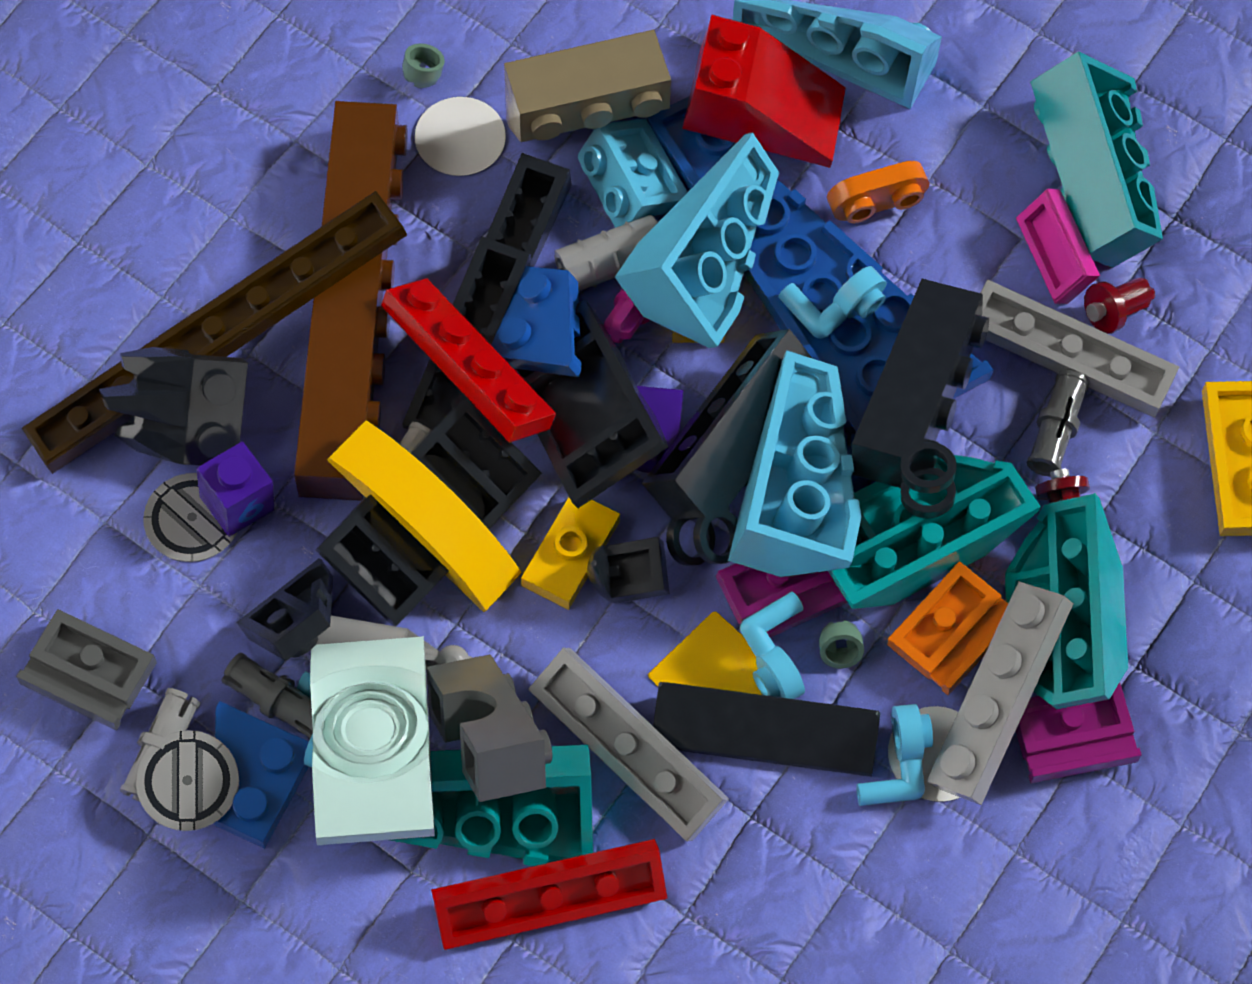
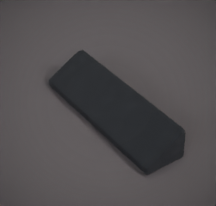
M660 682L658 685L653 727L678 751L872 777L880 712L870 709Z

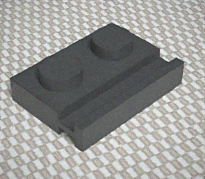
M57 609L29 654L30 660L24 670L20 669L16 677L21 685L117 731L121 724L122 716L127 709L131 708L157 661L153 654Z

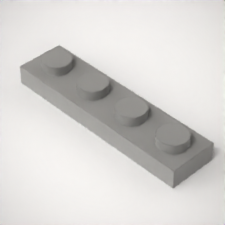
M987 279L980 292L983 294L982 316L989 317L986 341L1058 374L1059 371L1067 369L1077 371L1088 378L1089 388L1147 415L1156 417L1178 372L1179 366Z
M1018 582L927 778V782L932 786L982 805L1072 609L1073 603L1064 595Z
M562 648L528 688L585 745H589V748L685 841H693L729 800L719 788L571 648Z

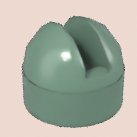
M419 43L409 46L405 51L402 63L404 78L408 82H413L414 86L420 89L435 85L442 74L445 62L443 54L437 48L428 44Z
M843 620L844 622L828 623L820 634L819 649L821 659L825 664L833 668L843 669L854 666L864 655L862 635L857 626L847 620ZM846 639L847 647L836 649V640Z

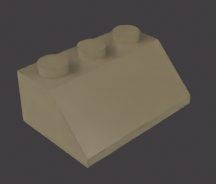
M654 29L504 63L506 120L509 129L520 142L533 139L549 140L555 138L560 133L582 128L597 129L606 126L612 121L634 116L649 117L657 114L660 110L670 108L671 77Z

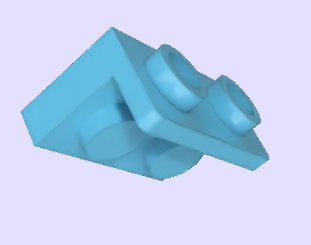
M647 119L612 122L604 127L594 129L578 153V160L582 169L588 176L603 204L606 214L610 217L615 228L624 225L626 221L630 223L648 215L667 214L687 194L684 185Z

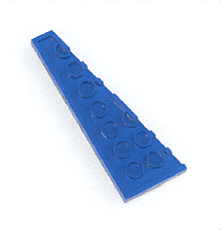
M688 96L670 105L669 109L660 110L657 114L647 117V122L653 129L676 173L688 191H690L736 143L682 129L689 100ZM777 179L765 224L756 227L750 248L756 254L751 270L744 271L743 274L780 330L790 329L813 359L838 367L846 416V424L844 426L850 435H856L914 295L912 293L906 295L882 273L883 267L833 222L830 220L825 222L805 204L806 198L796 189L790 191ZM872 266L887 282L882 292L886 299L875 312L866 318H861L859 314L855 317L847 318L833 332L822 339L814 337L778 298L785 287L794 283L822 313L833 303V298L838 290L853 275L865 267ZM971 353L970 358H973V367L969 382L965 389H956L953 399L991 379L993 369L988 361L984 360L981 362Z

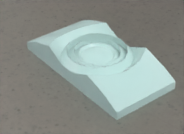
M424 636L315 645L311 649L310 692L313 728L312 777L317 845L435 836Z

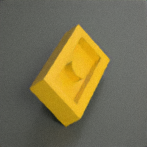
M568 497L523 573L521 586L569 610L588 578L587 567L590 556L597 547L608 544L620 523V513L594 500H590L578 509Z

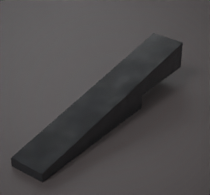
M521 153L486 238L481 236L453 302V306L490 345L526 266H535L572 185L570 169ZM431 359L428 361L403 420V428L408 429L412 422H417L432 430L466 397Z

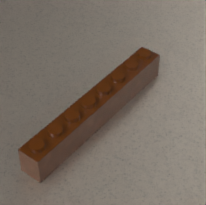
M335 101L322 226L374 191L378 192L391 211L392 201L402 200L403 169H396L397 155L406 156L408 128L407 125H399L397 104ZM388 249L313 299L294 472L299 497L363 500V495L327 459L366 420L380 429L381 402L373 401L374 385H384L385 354L378 353L379 338H388L390 315L381 306L383 292L394 286L395 265L394 260H387Z

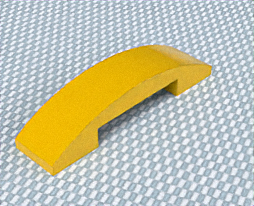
M367 420L327 459L363 496L368 497L371 494L449 570L446 576L481 611H487L522 573L495 536L451 489L410 452Z

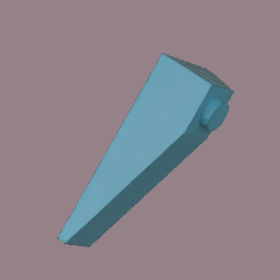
M734 0L732 20L762 28L816 67L911 109L936 65L942 36L933 33L928 27L920 23H911L892 15L791 0Z
M753 132L745 134L638 242L615 276L643 317L708 348L718 347L740 313L744 296L738 292L744 271L752 269L756 254L750 248L756 227L765 224L779 171Z
M786 350L739 512L728 561L779 577L850 567L861 521L859 500L854 499L851 480L854 466L852 455H847L843 429L846 424V416L837 366Z

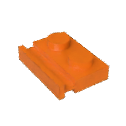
M959 561L888 638L887 646L928 680L932 679L942 688L946 695H949L984 657L1008 603L1001 598L1002 595Z

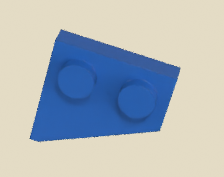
M526 266L491 344L513 369L579 377L581 361L575 356L574 337L580 336V318L576 315V306L579 303L578 281L569 270Z
M219 701L215 711V738L221 741L233 755L239 773V786L233 798L232 806L214 825L265 849L309 766L304 765V756L309 741Z

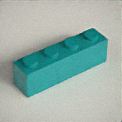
M1078 51L1030 81L1036 99L1034 111L1040 122L1044 125L1049 141L1047 145L1048 156L1058 170L1062 183L1061 193L1092 259L1114 268L1163 240L1155 190L1153 185L1142 174V170L1150 166L1148 151L1136 140L1135 131L1143 127L1141 111L1136 107L1131 109L1129 97L1137 92L1135 78Z
M589 745L551 746L552 762L545 764L546 788L479 802L462 773L461 750L430 751L435 836L392 839L390 841L437 849L439 844L467 849V855L489 858L490 853L520 858L523 859V865L537 866L593 853L592 785Z

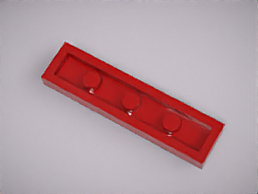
M427 278L386 290L381 304L385 311L509 443L550 429L556 415L552 408Z
M655 839L431 889L444 950L668 899L660 850Z

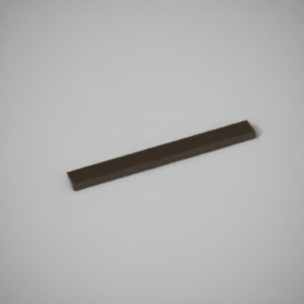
M374 191L140 349L150 347L184 349L193 355L227 357L406 237L407 233L378 192ZM121 361L22 427L23 432L52 474L116 432L119 426L130 421L131 415L108 410L104 405L99 390L129 384L134 379V374L125 370L122 367Z

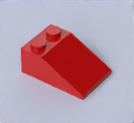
M711 14L698 55L682 129L737 143L745 134L753 132L765 151L830 168L834 157L846 87L762 28Z

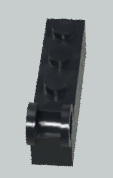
M923 278L919 283L852 442V460L854 466L853 475L901 488V502L908 512L920 518H936L947 513L954 505L956 498V486L954 483L956 476L955 456L950 449L939 444L936 439L940 430L948 431L951 427L956 410V400L953 399L957 388L965 389L969 382L973 367V358H970L973 347L982 348L989 328V317L982 316V293ZM937 457L946 463V472L934 468ZM912 489L920 493L932 494L946 489L947 495L938 504L922 505L911 498L909 491Z
M790 329L755 334L642 482V485L671 518L667 528L666 543L670 555L679 564L695 566L701 565L704 562L710 564H726L731 562L728 559L738 519L730 512L729 505L740 490L748 484L783 356L787 350L812 358ZM715 518L722 520L729 531V544L721 555L713 552L715 547V531L711 521ZM689 520L695 522L693 542L697 554L693 557L688 556L682 550L679 541L680 530L684 523Z

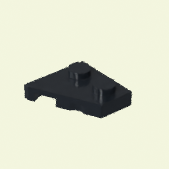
M318 558L236 623L250 641L281 659L287 661L291 657L302 656L317 644L318 636L330 627L333 575L322 559Z

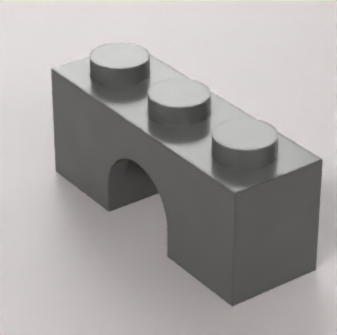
M491 654L426 667L429 716L445 743L461 740L462 773L479 802L546 788L545 764L552 762V747L549 736L544 729L538 730L533 721L532 711L528 702H521L519 700L510 674L502 673Z

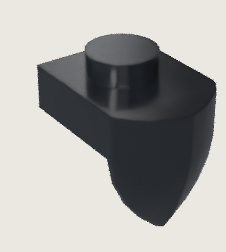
M659 537L608 546L602 545L597 547L590 556L587 567L589 581L596 591L611 603H621L670 594L664 541Z

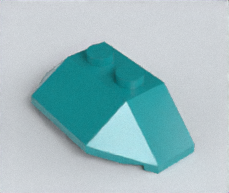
M954 455L956 459V476L954 479L956 486L955 502L947 513L936 518H920L908 512L901 502V488L875 482L855 492L854 499L859 500L861 521L852 563L849 568L828 571L851 609L896 604L943 579L959 561L968 566L985 557L1034 516L1041 506L1013 464L1003 461L992 463L973 457ZM937 457L934 468L946 472V463ZM910 489L909 494L919 504L935 505L946 497L947 491L945 489L937 493L925 494Z
M1094 493L1044 505L1036 518L1039 522L1024 539L1005 572L1007 603H1009L1018 582L1064 595L1073 603L1072 609L1033 691L1056 709L1110 699L1128 669L1123 566L1100 498Z

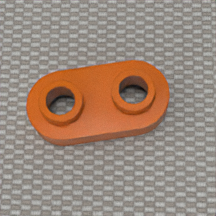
M905 161L849 177L832 187L826 198L837 220L855 224L869 219L874 213L894 207L903 210L917 205L923 199L930 182L920 162Z

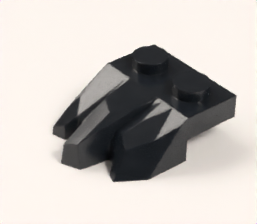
M150 347L120 353L122 367L134 374V379L129 384L99 389L104 405L108 410L131 415L130 421L119 426L114 436L140 453L183 465H203L240 443L248 362L245 358L193 355L184 349Z

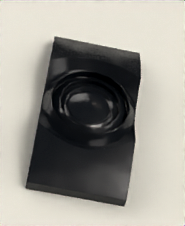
M585 299L576 306V315L580 318V336L574 337L575 356L581 361L579 377L514 369L556 413L550 429L537 433L571 502L578 509L668 448L658 420L635 385L623 356L593 308Z
M467 397L462 399L410 451L415 458L451 489L488 529L496 523L542 474L512 442L509 443ZM371 494L365 497L316 548V551L392 626H397L449 572Z

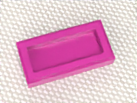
M1046 189L1016 217L1055 304H1068L1100 276L1060 189Z

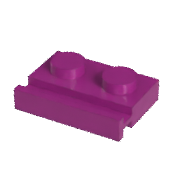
M735 563L719 570L715 576L739 625L747 617L792 591L798 596L803 605V611L767 631L770 638L847 604L846 599L828 571L779 577Z
M1120 683L1108 700L1061 709L1054 708L1040 696L1031 697L1016 729L1022 756L1028 766L1030 784L1137 763L1142 756L1140 748L1136 746L1133 735L1135 731Z

